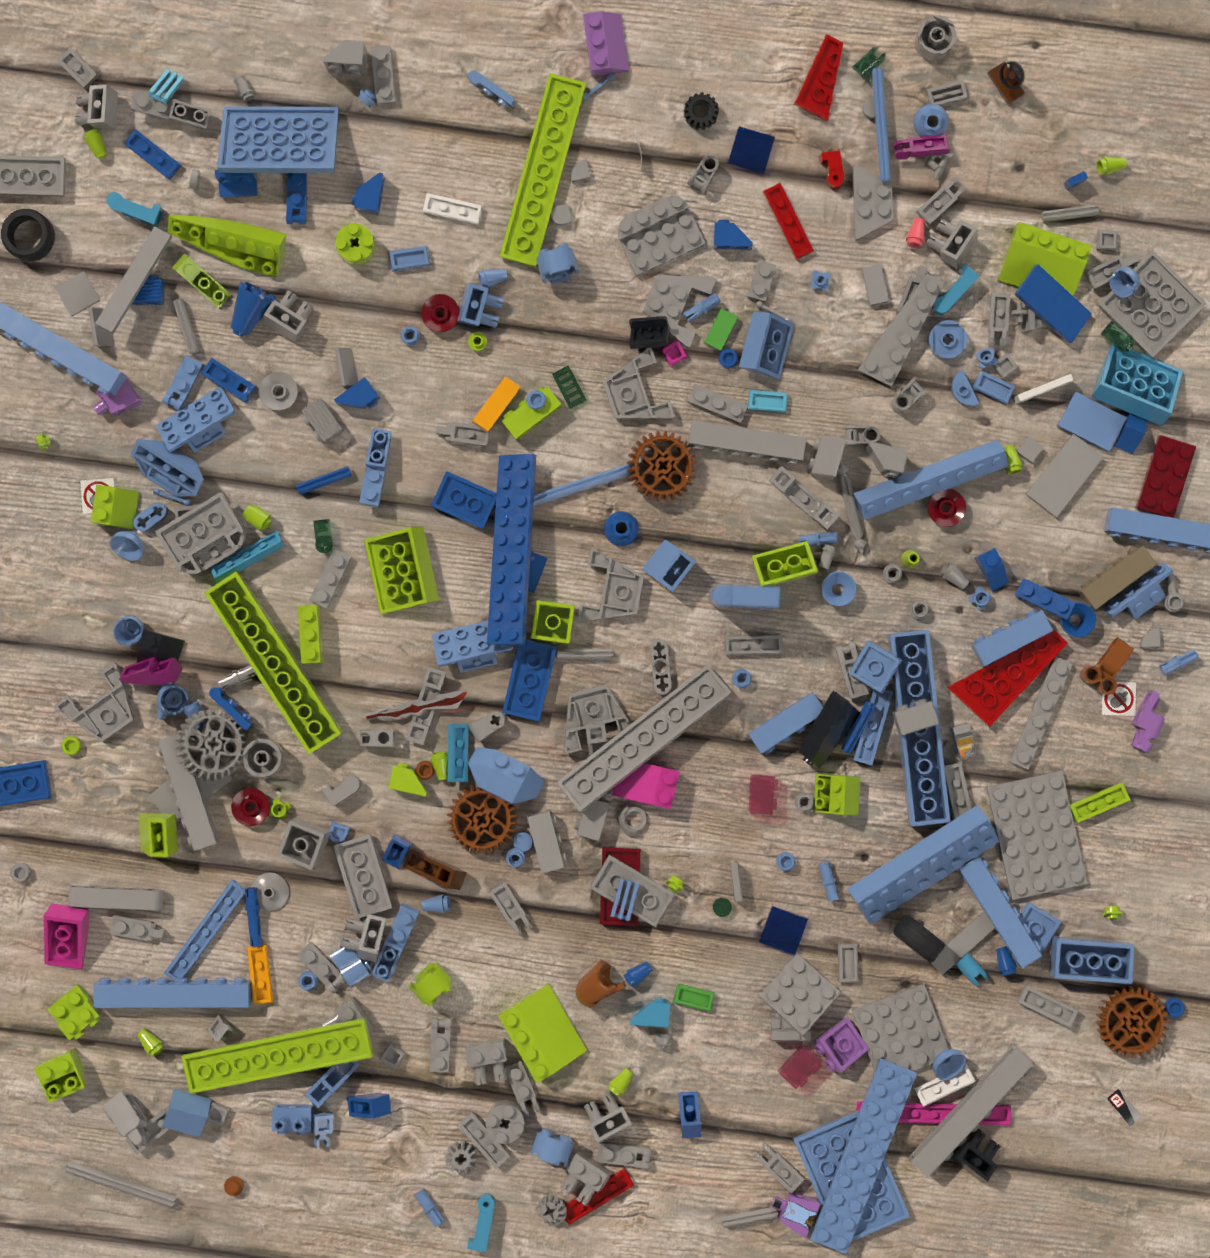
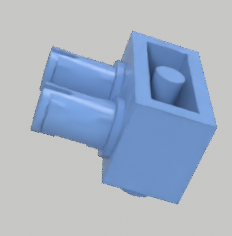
M472 283L466 284L459 309L458 322L471 326H479L481 323L496 328L498 323L493 321H498L499 316L484 313V305L501 310L503 304L500 303H503L504 298L488 294L489 288Z
M275 1104L272 1108V1131H277V1134H289V1132H296L298 1135L308 1134L312 1130L314 1105Z

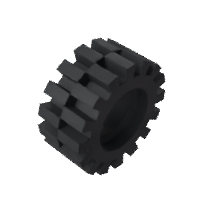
M700 92L699 95L695 93L693 97L690 96L684 107V118H686L687 124L689 123L691 128L696 127L695 130H699V128L705 130L707 127L709 129L712 124H715L718 117V103L708 93L704 95V92ZM697 105H705L709 113L704 118H698L694 114V108Z

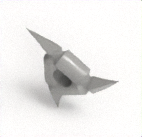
M949 152V154L923 156L927 164L935 171L934 181L943 173L947 158L957 155L956 153ZM939 159L940 163L937 164L934 162V160Z

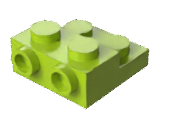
M79 984L47 1009L59 1023L57 1026L68 1040L72 1038L77 1040L85 1033L83 1029L88 1025L93 1027L100 1021L98 1017L103 1014L99 1008H94V1002Z

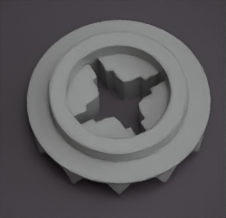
M546 1195L539 1201L537 1210L540 1212L539 1217L545 1220L544 1223H549L553 1226L559 1225L565 1220L567 1214L566 1206L559 1197ZM556 1208L555 1212L553 1213L547 1212L549 1209Z

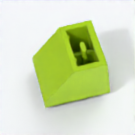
M816 774L814 812L858 815L860 776Z
M138 814L140 845L143 853L150 857H169L178 852L176 814Z
M75 1048L34 1067L49 1103L86 1087L83 1065Z

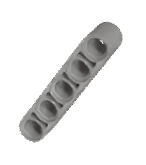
M69 886L68 906L163 910L164 890Z

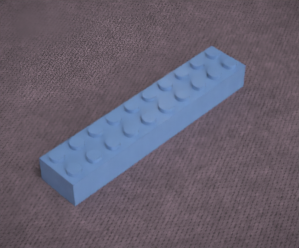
M929 630L887 634L889 652L902 660L892 677L895 708L906 704L908 707L915 705V701L926 698V701H932L939 722ZM936 724L899 735L908 825L920 826L950 822L940 725Z

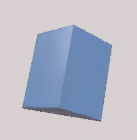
M174 1089L162 1127L200 1137L208 1117L211 1099Z

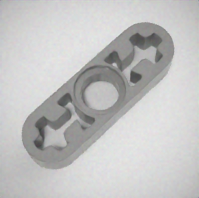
M657 639L650 646L655 691L658 694L664 695L671 690L668 646L664 640ZM657 642L664 646V649L661 650V656L666 655V659L659 658L654 660V656H658L657 650L653 649ZM659 661H663L666 664V670L662 673L657 672L655 669V665ZM667 674L668 678H664V683L668 684V687L662 692L660 688H657V685L660 684V678L656 679V675L662 676Z

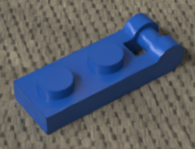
M287 173L286 224H293L295 222L306 225L307 173ZM293 210H300V214L293 215Z
M212 357L201 373L246 403L249 401L252 391L255 392L257 386ZM241 384L246 386L242 393L238 391Z
M220 687L210 689V697L245 730H249L254 725L251 722L252 717L245 711L242 713L237 708L239 705L230 698L228 700L224 696V690Z

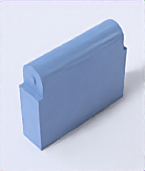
M719 585L710 591L708 599L711 605L715 607L773 610L779 607L780 588Z

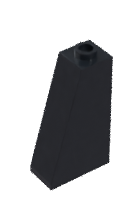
M834 690L828 697L799 750V753L804 756L802 760L811 767L813 764L819 768L823 765L853 726L860 713L847 699Z

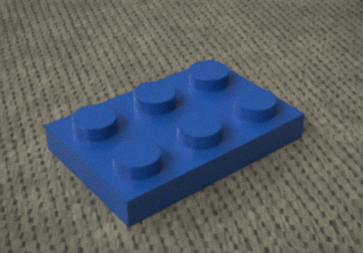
M446 471L431 506L484 530L496 503L497 493Z

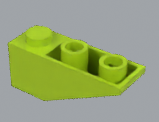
M185 253L172 267L219 309L231 296L224 287Z

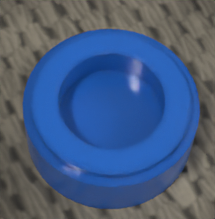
M724 349L719 355V363L726 369L733 368L738 361V355L732 349Z
M1169 998L1164 1003V1011L1170 1017H1180L1185 1011L1184 1003L1178 998Z

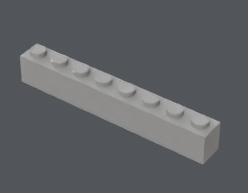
M1012 1045L909 1156L910 1161L927 1177L931 1174H936L940 1169L939 1165L944 1160L947 1161L953 1155L952 1151L957 1146L960 1147L964 1144L966 1136L970 1132L973 1133L978 1129L979 1122L991 1115L993 1112L992 1108L1004 1101L1006 1098L1005 1094L1010 1089L1013 1090L1018 1086V1080L1023 1075L1026 1076L1031 1072V1066L1034 1063L1015 1045Z

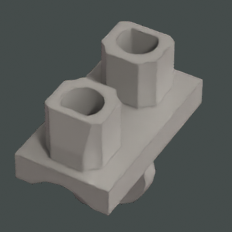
M1021 300L1020 303H1017V310L1011 311L1012 316H1017V323H1020V332H1027L1042 327V319L1035 317V313Z

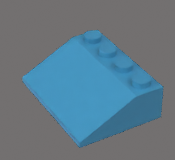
M1112 342L1091 397L1163 426L1172 414L1183 370L1157 359H1151L1147 355Z

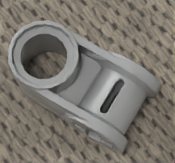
M713 155L705 156L691 175L687 184H692L704 194L718 170V159ZM708 161H712L715 164V167L713 169H707L705 167V163Z
M914 377L892 400L891 407L895 412L903 413L928 390L923 389ZM897 399H903L906 404L905 407L898 406Z
M843 426L846 439L845 446L867 445L870 442L877 443L880 439V431L874 426ZM873 431L876 434V439L868 440L866 433Z
M495 711L484 718H480L468 727L477 742H480L503 727L506 723V717L502 712ZM494 715L496 717H501V720L499 721L500 725H498V723L494 724L492 722V720H494Z

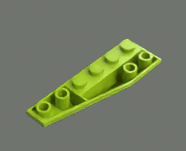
M189 215L168 216L169 234L239 268L278 277L286 249L287 234L231 220Z

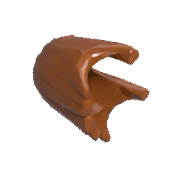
M600 960L578 982L576 998L582 1005L591 1009L596 1008L599 1001L626 987L623 982L615 984L610 980V969L612 966L608 962Z

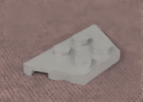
M853 166L854 238L859 240L861 237L893 221L892 182H881L880 176L858 166Z

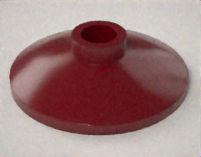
M436 294L424 302L421 309V317L424 324L430 330L446 332L452 329L458 322L459 307L450 296ZM440 311L444 312L442 318L438 317V312Z
M947 489L930 497L927 507L928 514L937 525L943 527L954 526L963 519L966 512V503L959 492ZM943 505H947L949 507V510L947 512L943 511Z
M246 788L234 796L231 811L236 821L240 824L256 826L267 818L270 811V803L267 796L261 790ZM250 803L255 805L254 810L249 809Z

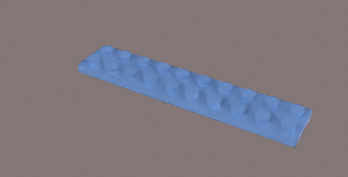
M879 1059L810 1235V1240L847 1254L917 1072L885 1059Z

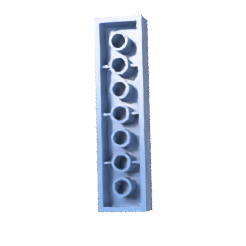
M976 805L847 889L857 907L871 925L987 849L992 848L1000 841L989 819L979 806Z

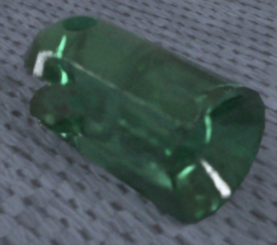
M879 46L871 48L852 66L854 70L861 73L863 80L885 60L886 53H883L879 58L875 55L880 48Z
M1113 320L1100 334L1123 352L1130 351L1135 345L1134 337Z
M330 519L313 521L316 550L320 553L330 552L333 548Z

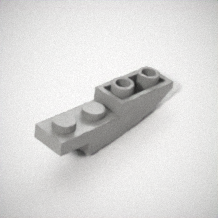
M137 90L134 91L130 108L132 111L149 115L151 118L201 129H207L211 112L209 109L174 99L164 104L150 97L148 93Z

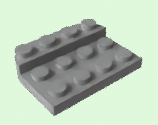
M665 197L627 215L620 222L618 229L619 241L636 277L705 245V241L689 209L690 207L681 197Z
M222 492L155 531L175 566L188 574L204 572L240 550L247 540L244 525H241Z

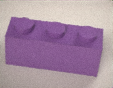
M604 11L583 14L591 77L629 72L621 14Z

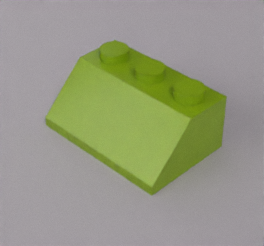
M808 541L752 556L754 571L761 587H768L818 573Z

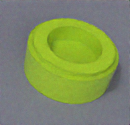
M76 736L64 738L61 743L62 751L67 755L78 754L82 748L81 740Z

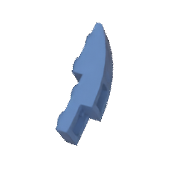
M372 429L359 501L360 505L379 508L386 477L392 431Z
M403 903L401 904L374 966L372 976L389 983L420 912L419 910Z

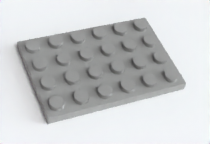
M1061 770L986 787L996 834L1000 841L998 842L1012 900L1087 884L1064 776Z

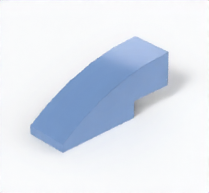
M357 1061L332 1065L308 1089L304 1096L316 1108H319L360 1064Z

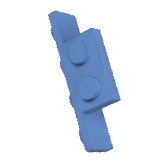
M1163 562L1146 575L1140 577L1134 584L1124 589L1115 598L1108 601L1102 609L1111 617H1114L1127 607L1131 617L1136 620L1166 597L1159 583L1174 572L1173 569Z

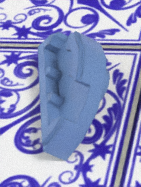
M961 370L952 381L951 391L953 397L963 405L975 406L980 404L964 371Z

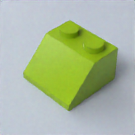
M96 484L91 523L134 530L133 521L137 513L140 492Z

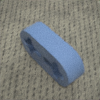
M161 503L152 504L135 517L133 521L134 527L142 532L149 531L167 517V507ZM156 507L159 509H163L161 511V516L155 515L154 517H152V515L156 512ZM147 518H150V520H148L145 523L146 527H139V524L141 523L140 519L146 520Z

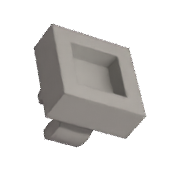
M218 1015L209 1027L208 1032L212 1039L219 1042L220 1039L225 1041L228 1039L225 1035L227 1030L230 1032L234 1030L224 1017Z

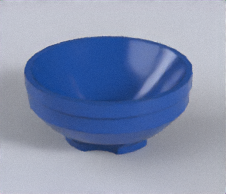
M623 511L610 515L604 525L606 538L616 546L631 544L636 539L639 531L638 522L635 517ZM620 522L627 525V531L623 534H619L616 531V525Z
M1076 602V606L1068 621L1060 617L1062 629L1072 637L1088 635L1094 629L1096 623V616L1092 608L1081 602ZM1074 614L1081 618L1078 626H1074L1070 622V618Z

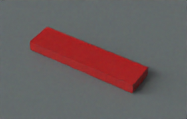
M781 183L764 190L763 194L795 259L798 260L814 252Z
M625 1167L611 1175L601 1191L594 1192L587 1206L581 1204L582 1201L579 1202L576 1199L578 1196L566 1202L567 1214L565 1220L567 1224H572L633 1187L635 1184Z

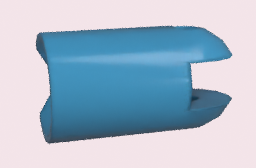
M969 952L960 961L955 963L973 985L981 986L975 979L979 974L987 981V973Z

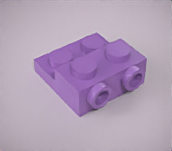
M848 1017L843 1018L835 1026L827 1029L814 1040L816 1052L825 1057L827 1068L835 1073L845 1070L869 1050Z

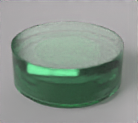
M719 897L713 902L712 909L717 916L725 917L730 914L732 905L727 898Z

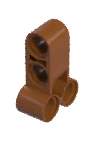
M1116 637L1095 666L1084 667L1081 670V680L1084 683H1096L1095 688L1102 695L1113 694L1117 690V682L1114 678L1132 654L1134 648L1119 637ZM1089 670H1092L1094 672V678L1092 680H1090L1087 677V672ZM1105 681L1109 682L1110 689L1108 691H1105L1103 689V683Z

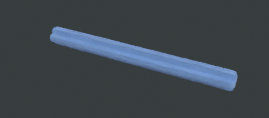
M874 68L872 70L880 181L888 182L891 180L883 69Z
M626 464L534 494V506L632 475V472H627V469L632 468V465Z

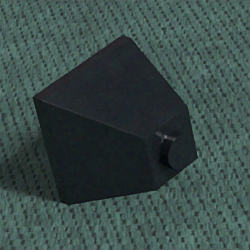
M143 629L138 645L137 662L155 657L159 662L170 658H175L179 662L185 641L149 629Z

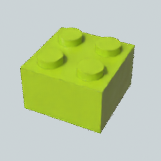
M536 600L531 639L570 644L575 605Z

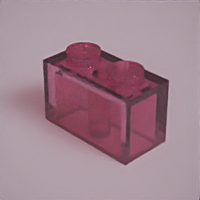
M750 774L749 813L773 815V810L777 809V799H774V791L778 789V779H775L774 775Z
M803 1042L782 1064L778 1072L795 1089L801 1088L807 1083V1077L812 1072L815 1074L821 1068L822 1060Z

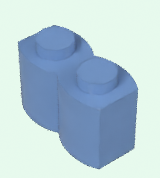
M339 947L330 954L350 987L372 973L370 962L357 958L358 953L355 950Z

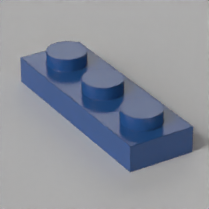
M1023 578L1015 593L1016 597L1067 621L1076 606V602Z

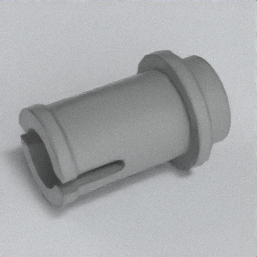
M245 76L236 77L233 82L241 94L240 98L245 102L254 98V90L249 87Z
M825 544L824 548L822 547L823 553L818 566L830 570L834 553L837 552L835 551L836 547Z

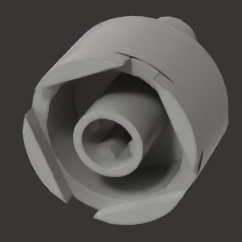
M940 15L924 20L915 37L916 51L928 60L938 61L947 56L957 38L952 21Z
M261 738L250 742L243 752L244 767L255 777L274 775L282 768L285 759V753L281 745L270 738ZM266 754L267 761L262 762V757L260 755Z
M501 1100L492 1105L486 1118V1130L494 1141L499 1144L514 1142L521 1136L524 1130L525 1115L519 1104L508 1100ZM502 1119L509 1120V1124H502Z

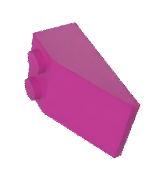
M644 763L613 788L612 795L671 809L680 771Z
M51 903L43 916L44 962L47 965L83 969L89 929V909Z

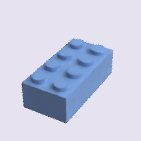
M1053 936L1050 975L1060 979L1132 984L1135 945L1130 942Z

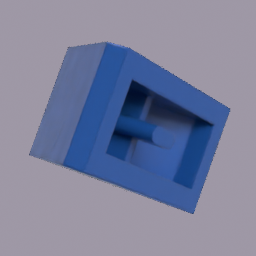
M1128 413L1114 447L1133 454L1145 435L1147 420Z
M398 834L393 835L382 861L399 869L412 842Z

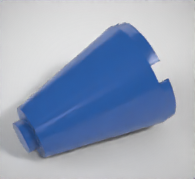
M241 281L230 326L233 329L232 332L240 337L249 335L264 316L271 303L276 300V297L271 293L267 296L264 289Z

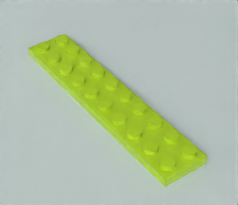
M549 73L499 255L502 259L537 267L536 259L544 242L585 92L586 82Z
M360 1018L182 1055L181 1058L189 1093L191 1094L371 1058L374 1056L366 1018Z

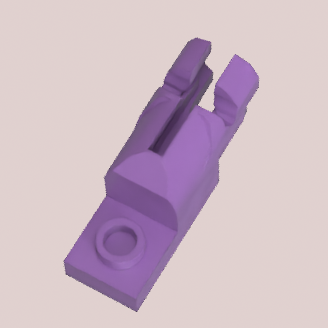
M1148 690L1131 723L1139 728V730H1136L1131 746L1148 754L1153 746L1149 739L1157 740L1164 725V718L1152 712V709H1155L1160 701L1158 699L1160 694L1154 690Z

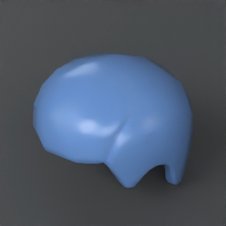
M1121 267L1109 278L1110 288L1120 298L1131 296L1138 290L1140 285L1138 274L1130 267Z
M128 615L116 622L113 635L119 644L132 646L140 641L145 627L140 619Z

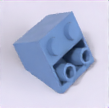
M664 540L642 570L670 592H673L696 561L672 543Z

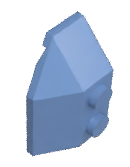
M138 439L136 441L131 456L135 459L144 477L176 497L196 496L204 479L196 461L177 449L169 452L163 441Z
M476 747L468 763L477 787L510 804L536 799L545 783L531 767L495 749Z

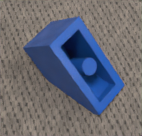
M378 173L357 188V193L353 194L352 205H354L357 212L379 215L385 181L383 173Z
M718 220V222L714 223L713 249H752L753 242L735 223H730L729 220Z
M364 377L335 398L334 401L340 406L371 409L379 403L377 400L380 397Z
M996 548L974 557L991 592L1009 583L1005 566Z
M698 1091L679 1093L682 1139L701 1137Z
M372 1093L347 1097L349 1116L374 1119L391 1114L389 1094Z

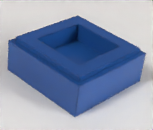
M1083 171L1067 179L1064 183L1066 190L1083 183L1088 178L1086 172Z

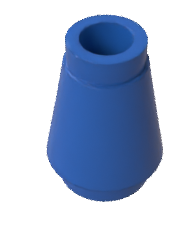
M1005 946L996 949L998 968L1002 976L1017 972V964L1008 948Z
M646 961L626 970L627 973L623 976L632 988L635 985L638 986L653 970Z

